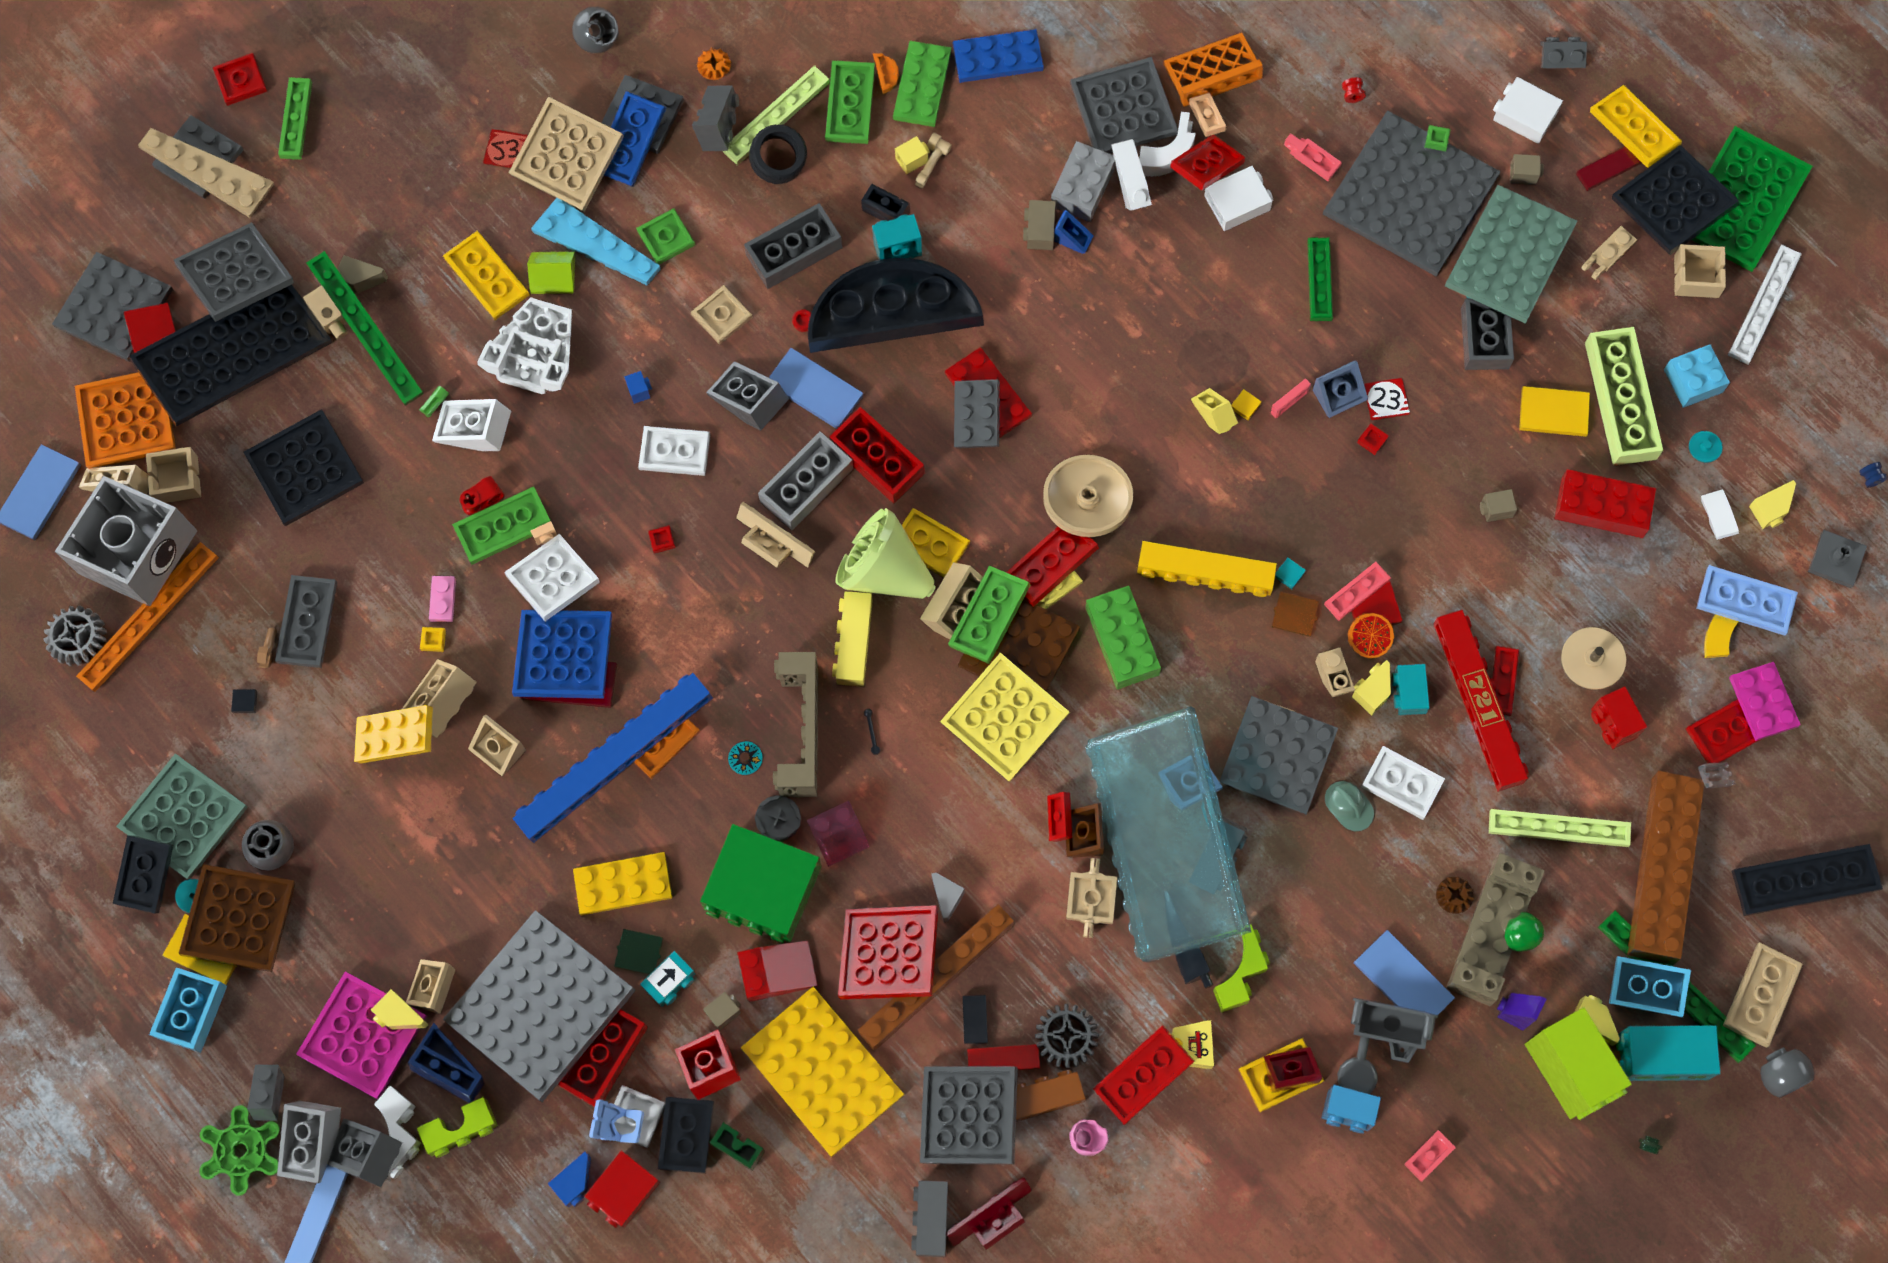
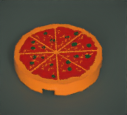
M1366 613L1354 619L1348 630V642L1352 650L1366 658H1377L1387 653L1394 639L1393 628L1390 622L1382 615L1375 613Z

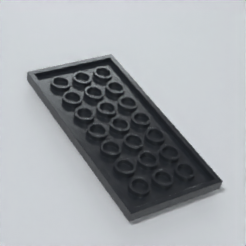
M291 284L216 322L208 314L135 352L129 357L177 427L326 347L332 341Z

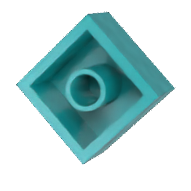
M904 214L897 217V219L890 221L882 220L872 225L873 243L878 260L922 256L921 234L914 214Z

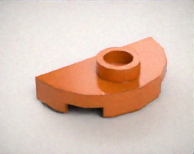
M873 53L882 93L884 94L896 86L899 79V69L894 59L884 56L882 53Z

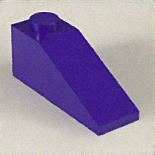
M1511 993L1507 998L1502 997L1497 1006L1500 1012L1497 1017L1523 1031L1537 1020L1547 999L1541 996Z

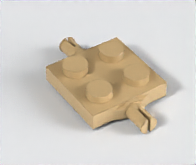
M1095 858L1090 859V872H1071L1066 920L1085 923L1083 935L1085 938H1087L1088 929L1089 938H1093L1094 924H1113L1117 877L1105 876L1099 873L1100 859L1097 858L1095 867Z

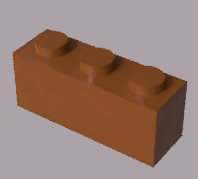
M1071 1070L1059 1072L1057 1078L1050 1080L1048 1076L1038 1078L1033 1085L1026 1086V1083L1017 1084L1016 1122L1085 1102L1086 1099L1078 1072L1072 1073Z

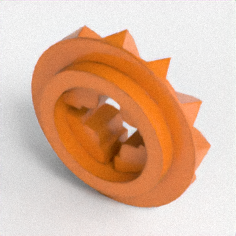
M711 47L710 50L703 51L702 55L698 57L697 68L704 78L718 80L725 77L730 71L731 60L728 54L723 52L721 48L717 50ZM712 58L718 62L715 66L716 70L710 64Z

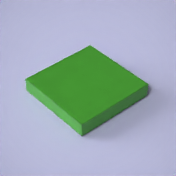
M674 208L636 228L639 236L658 265L695 246L694 240Z

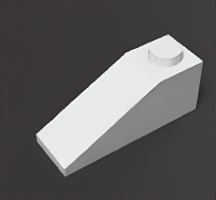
M1133 139L1111 144L1125 207L1129 210H1135L1152 205L1147 182Z

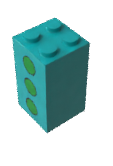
M1629 1026L1619 1033L1620 1039L1616 1044V1049L1620 1051L1621 1060L1618 1063L1629 1081L1709 1080L1720 1074L1716 1026Z

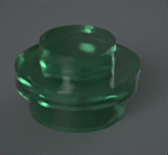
M1645 1135V1139L1639 1138L1638 1141L1640 1142V1149L1657 1155L1659 1149L1662 1150L1663 1146L1659 1144V1139Z

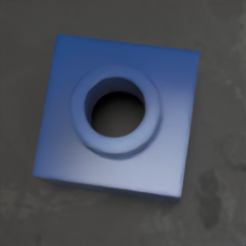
M641 371L624 376L634 404L650 399L648 391L652 390L648 377L643 378Z

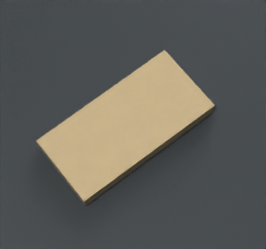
M1759 942L1755 947L1723 1026L1766 1048L1769 1047L1803 964Z

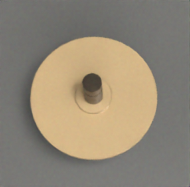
M1589 627L1574 632L1566 640L1562 648L1561 661L1564 671L1574 683L1587 689L1598 690L1607 688L1620 679L1626 667V653L1621 642L1612 633L1601 628Z

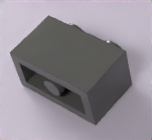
M255 1064L247 1108L253 1120H278L285 1078L279 1065Z

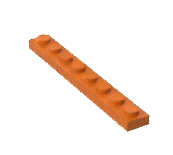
M200 542L169 575L151 606L143 603L76 677L96 692L219 557Z

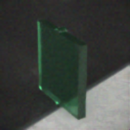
M623 929L620 944L616 947L618 952L614 967L651 974L656 969L658 959L661 958L660 950L663 937Z

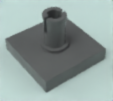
M1823 530L1808 572L1852 588L1867 546Z

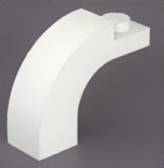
M1181 112L1178 134L1172 143L1159 148L1141 146L1139 160L1144 176H1160L1173 172L1174 170L1170 168L1171 161L1193 147L1195 133H1191L1193 121H1189L1190 113Z

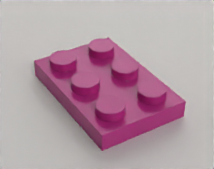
M1774 662L1729 677L1755 741L1797 728L1801 725Z

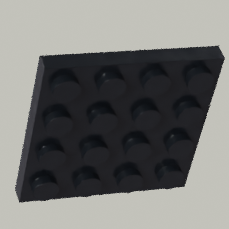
M1681 145L1612 194V200L1669 255L1676 252L1680 245L1688 243L1739 205V200Z
M322 409L243 452L284 526L295 522L364 484Z

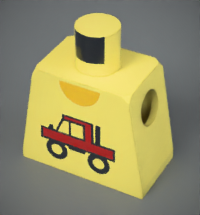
M1211 1020L1173 1028V1037L1195 1060L1190 1067L1212 1069L1214 1067Z

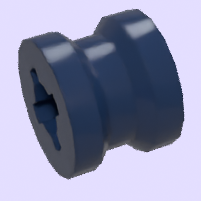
M1880 462L1867 465L1859 471L1860 475L1866 480L1865 485L1867 488L1879 485L1888 479L1887 475L1881 470L1882 465Z

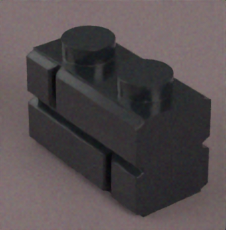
M874 184L870 185L861 200L862 211L881 221H890L897 219L901 215L910 214L909 202L899 199V197Z

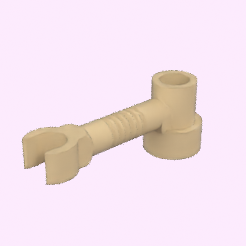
M936 133L931 135L927 143L929 150L933 151L916 179L915 185L922 189L942 154L947 156L952 147V144L941 139L942 136Z

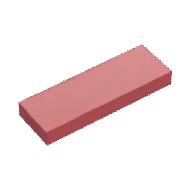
M1374 562L1329 598L1324 605L1340 621L1389 582L1391 577L1377 562Z

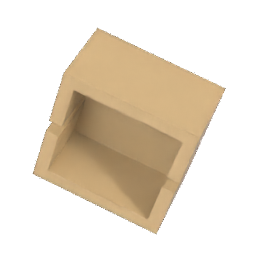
M1680 245L1674 255V273L1676 274L1675 296L1719 298L1726 288L1725 269H1723L1725 266V247Z
M191 447L146 454L147 472L150 475L148 476L149 495L165 503L201 497L200 478L197 476L199 475L198 456Z

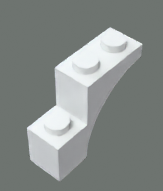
M391 1086L374 1104L387 1122L389 1136L403 1142L399 1154L394 1159L389 1170V1175L386 1179L388 1181L400 1175L404 1169L402 1167L408 1159L411 1160L419 1152L418 1147L421 1144L400 1126L402 1122L406 1123L414 1114L413 1109L416 1106Z

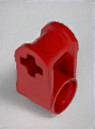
M488 476L464 491L460 495V503L464 513L471 516L501 501L504 493L493 477Z

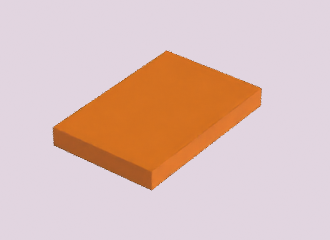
M687 719L649 751L645 752L639 759L635 760L634 763L652 779L700 730Z

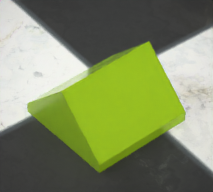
M531 252L527 263L530 294L574 293L575 252Z

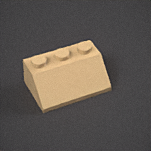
M953 562L920 619L935 632L951 639L983 577L970 565Z
M437 659L402 709L424 705L432 706V736L437 738L445 731L447 723L452 716L457 714L460 705L472 693L473 687L477 682L460 668Z

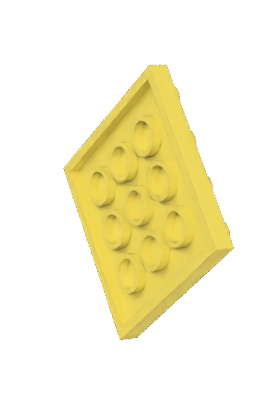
M999 653L940 722L1010 782L1070 712L1002 653Z

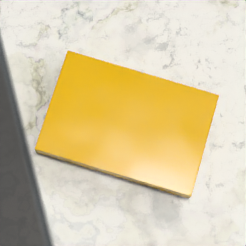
M1523 386L1521 390L1519 430L1586 437L1588 434L1590 393Z
M912 508L902 524L903 529L926 567L942 577L946 576L953 562L958 563L970 544L969 539L915 508Z
M185 914L162 956L226 985L236 966L184 957L178 954L189 915Z
M1302 1038L1268 1055L1306 1048L1307 1046ZM1264 1057L1238 1069L1259 1112L1324 1082L1322 1077L1318 1084L1272 1093Z

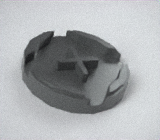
M776 795L768 797L760 803L755 814V822L761 835L781 842L790 839L796 834L800 828L801 815L798 806L793 800Z

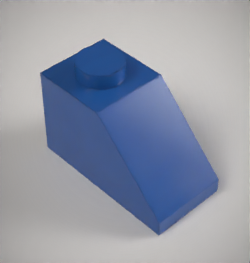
M583 1152L548 1183L567 1207L572 1205L574 1207L578 1206L585 1199L584 1194L588 1192L591 1157L586 1152Z

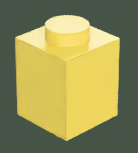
M917 136L895 148V158L906 175L928 162L929 148L925 142H920Z

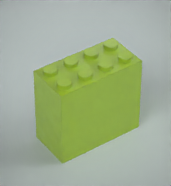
M1585 1007L1544 1029L1524 1044L1569 1119L1577 1116L1578 1120L1586 1117L1628 1093L1625 1088L1632 1085Z

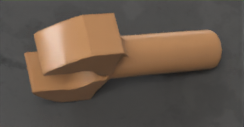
M275 628L268 629L264 646L259 647L257 663H260V668H269L272 664L271 651L277 634Z

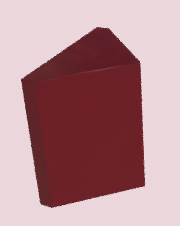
M1310 1047L1264 1056L1272 1093L1318 1084L1322 1080L1321 1072Z

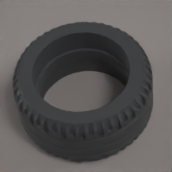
M780 124L767 126L760 130L754 137L749 150V161L754 172L762 180L772 184H784L795 179L801 173L807 159V148L802 136L793 128ZM770 139L786 141L795 152L796 160L794 165L785 170H776L769 167L763 161L760 154L762 144Z

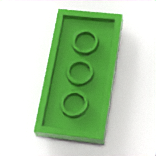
M909 41L893 120L935 127L949 65L951 47Z
M832 61L825 133L826 142L868 144L875 63Z
M533 486L452 525L471 565L533 537L531 530L550 522V519Z
M989 566L948 645L953 649L990 664L1031 586L1030 583Z

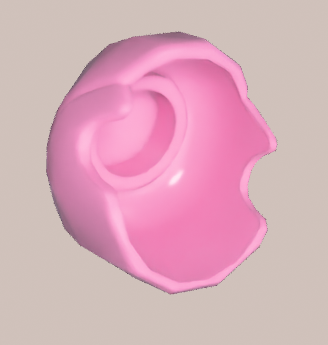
M1080 1120L1073 1125L1069 1134L1072 1148L1083 1156L1098 1154L1105 1149L1108 1143L1106 1128L1101 1127L1096 1120Z

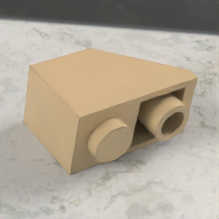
M1341 648L1319 653L1315 662L1322 682L1331 696L1336 697L1355 691Z

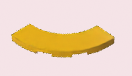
M1716 614L1713 616L1704 641L1705 658L1729 656L1730 637L1739 621Z

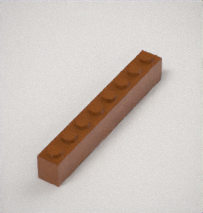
M997 904L935 960L932 996L891 999L858 1029L859 1035L876 1051L1014 926V920Z

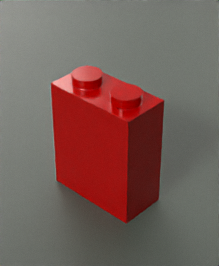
M621 1150L584 1197L589 1200L587 1205L596 1213L601 1210L608 1215L605 1220L612 1226L617 1228L620 1225L625 1228L661 1182Z

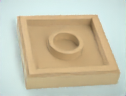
M724 285L691 311V315L719 345L753 318L752 314Z

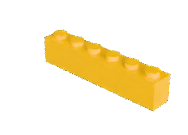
M1142 541L1137 573L1146 578L1157 576L1163 577L1164 580L1169 582L1180 580L1186 581L1187 584L1193 586L1204 584L1212 589L1228 588L1235 593H1244L1245 591L1251 592L1258 597H1266L1267 595L1271 596L1277 563Z

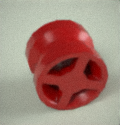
M1349 78L1342 83V89L1345 91L1344 99L1347 103H1356L1366 97L1365 91L1362 89L1363 80L1361 78Z

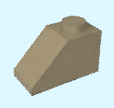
M345 255L337 268L355 293H360L377 286L388 279L383 268Z

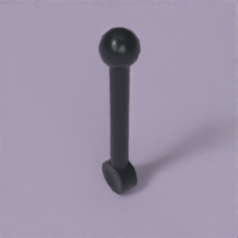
M865 709L864 716L867 717L872 741L871 752L873 755H878L880 748L876 743L871 718L873 712L871 709Z

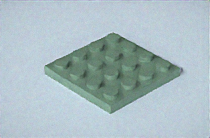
M174 754L116 827L127 835L174 845L169 866L186 879H191L248 806L180 756Z

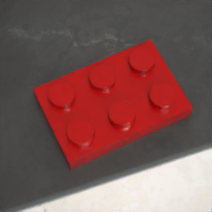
M1211 135L1173 159L1170 168L1203 191L1243 165L1246 157L1217 136Z

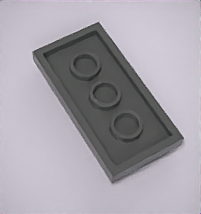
M291 575L275 658L276 663L322 668L338 583L336 580Z

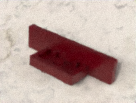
M1022 1177L1020 1180L1012 1182L1006 1190L994 1195L989 1202L973 1210L961 1222L952 1225L950 1230L946 1232V1236L951 1244L956 1246L974 1233L985 1250H987L1022 1225L1025 1220L1013 1204L1032 1191L1027 1180Z

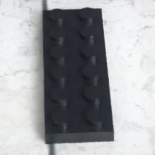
M1870 844L1732 870L1744 916L1876 892L1883 889Z

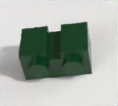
M723 1122L710 1143L718 1150L753 1171L765 1153L764 1148L749 1138L743 1143L739 1140L742 1135Z

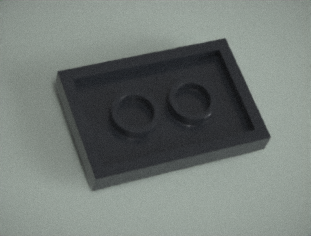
M127 835L113 904L154 914L159 913L174 845Z
M666 1097L658 1170L706 1174L714 1101Z

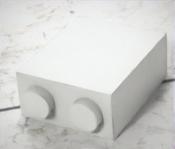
M1517 77L1513 84L1509 82L1503 93L1506 95L1503 101L1499 99L1493 109L1496 112L1493 120L1539 144L1563 101Z
M1253 166L1213 183L1205 189L1204 195L1224 231L1270 211L1273 201L1270 190H1266L1263 185L1261 174L1256 172Z

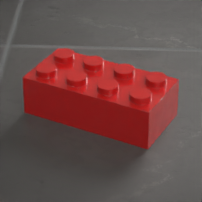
M861 407L829 436V440L853 460V467L893 504L925 474L924 464Z
M1567 469L1561 478L1554 519L1644 538L1650 528L1656 488Z
M620 1009L557 1086L595 1108L598 1099L605 1100L648 1029L647 1025Z

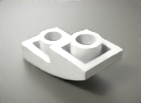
M1723 489L1702 495L1701 502L1709 517V524L1716 539L1739 534L1733 512Z

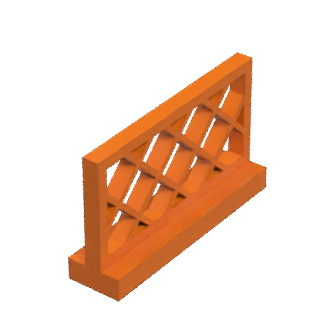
M1243 33L1164 60V66L1180 95L1183 107L1190 105V98L1210 93L1213 97L1262 79L1263 65L1260 59H1256ZM1238 41L1242 44L1240 50L1230 47L1231 44ZM1216 49L1223 51L1221 57L1211 55V52ZM1226 54L1237 55L1235 62L1224 59ZM1198 56L1204 59L1201 64L1191 62L1192 58ZM1241 57L1251 61L1244 65L1238 63ZM1207 60L1217 62L1216 68L1205 66ZM1178 63L1184 65L1182 71L1172 69L1171 65ZM1221 64L1232 67L1231 70L1225 72L1219 70ZM1188 67L1198 69L1195 76L1185 73ZM1202 71L1212 74L1211 77L1206 79L1199 77ZM1182 78L1192 81L1191 84L1183 87L1180 84Z

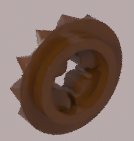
M1459 876L1448 877L1437 887V902L1446 912L1452 914L1465 912L1474 900L1473 888H1471L1468 881L1461 879ZM1461 888L1462 890L1459 894L1461 899L1455 898L1449 902L1452 895L1450 890L1456 891Z

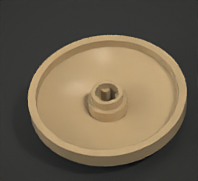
M1079 455L1062 461L1052 469L1045 481L1043 501L1047 514L1058 527L1077 536L1096 537L1110 533L1124 523L1132 508L1133 488L1127 474L1116 463L1100 456Z

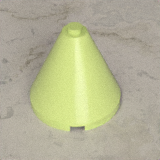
M885 508V511L883 509L877 511L864 524L852 541L855 545L849 556L847 554L844 555L836 574V584L845 590L923 599L926 596L930 597L936 587L934 585L935 580L896 515L887 508Z

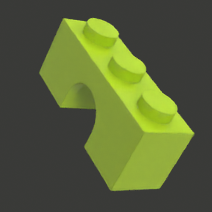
M482 1097L461 1107L465 1120L462 1127L456 1131H449L444 1120L440 1118L418 1127L417 1130L427 1154L438 1158L448 1154L449 1149L456 1145L459 1148L471 1143V1138L480 1135V1137L491 1134L493 1128L498 1125L487 1099Z

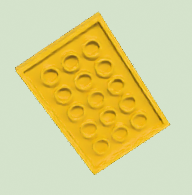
M814 986L741 1047L831 1158L904 1096V1093Z

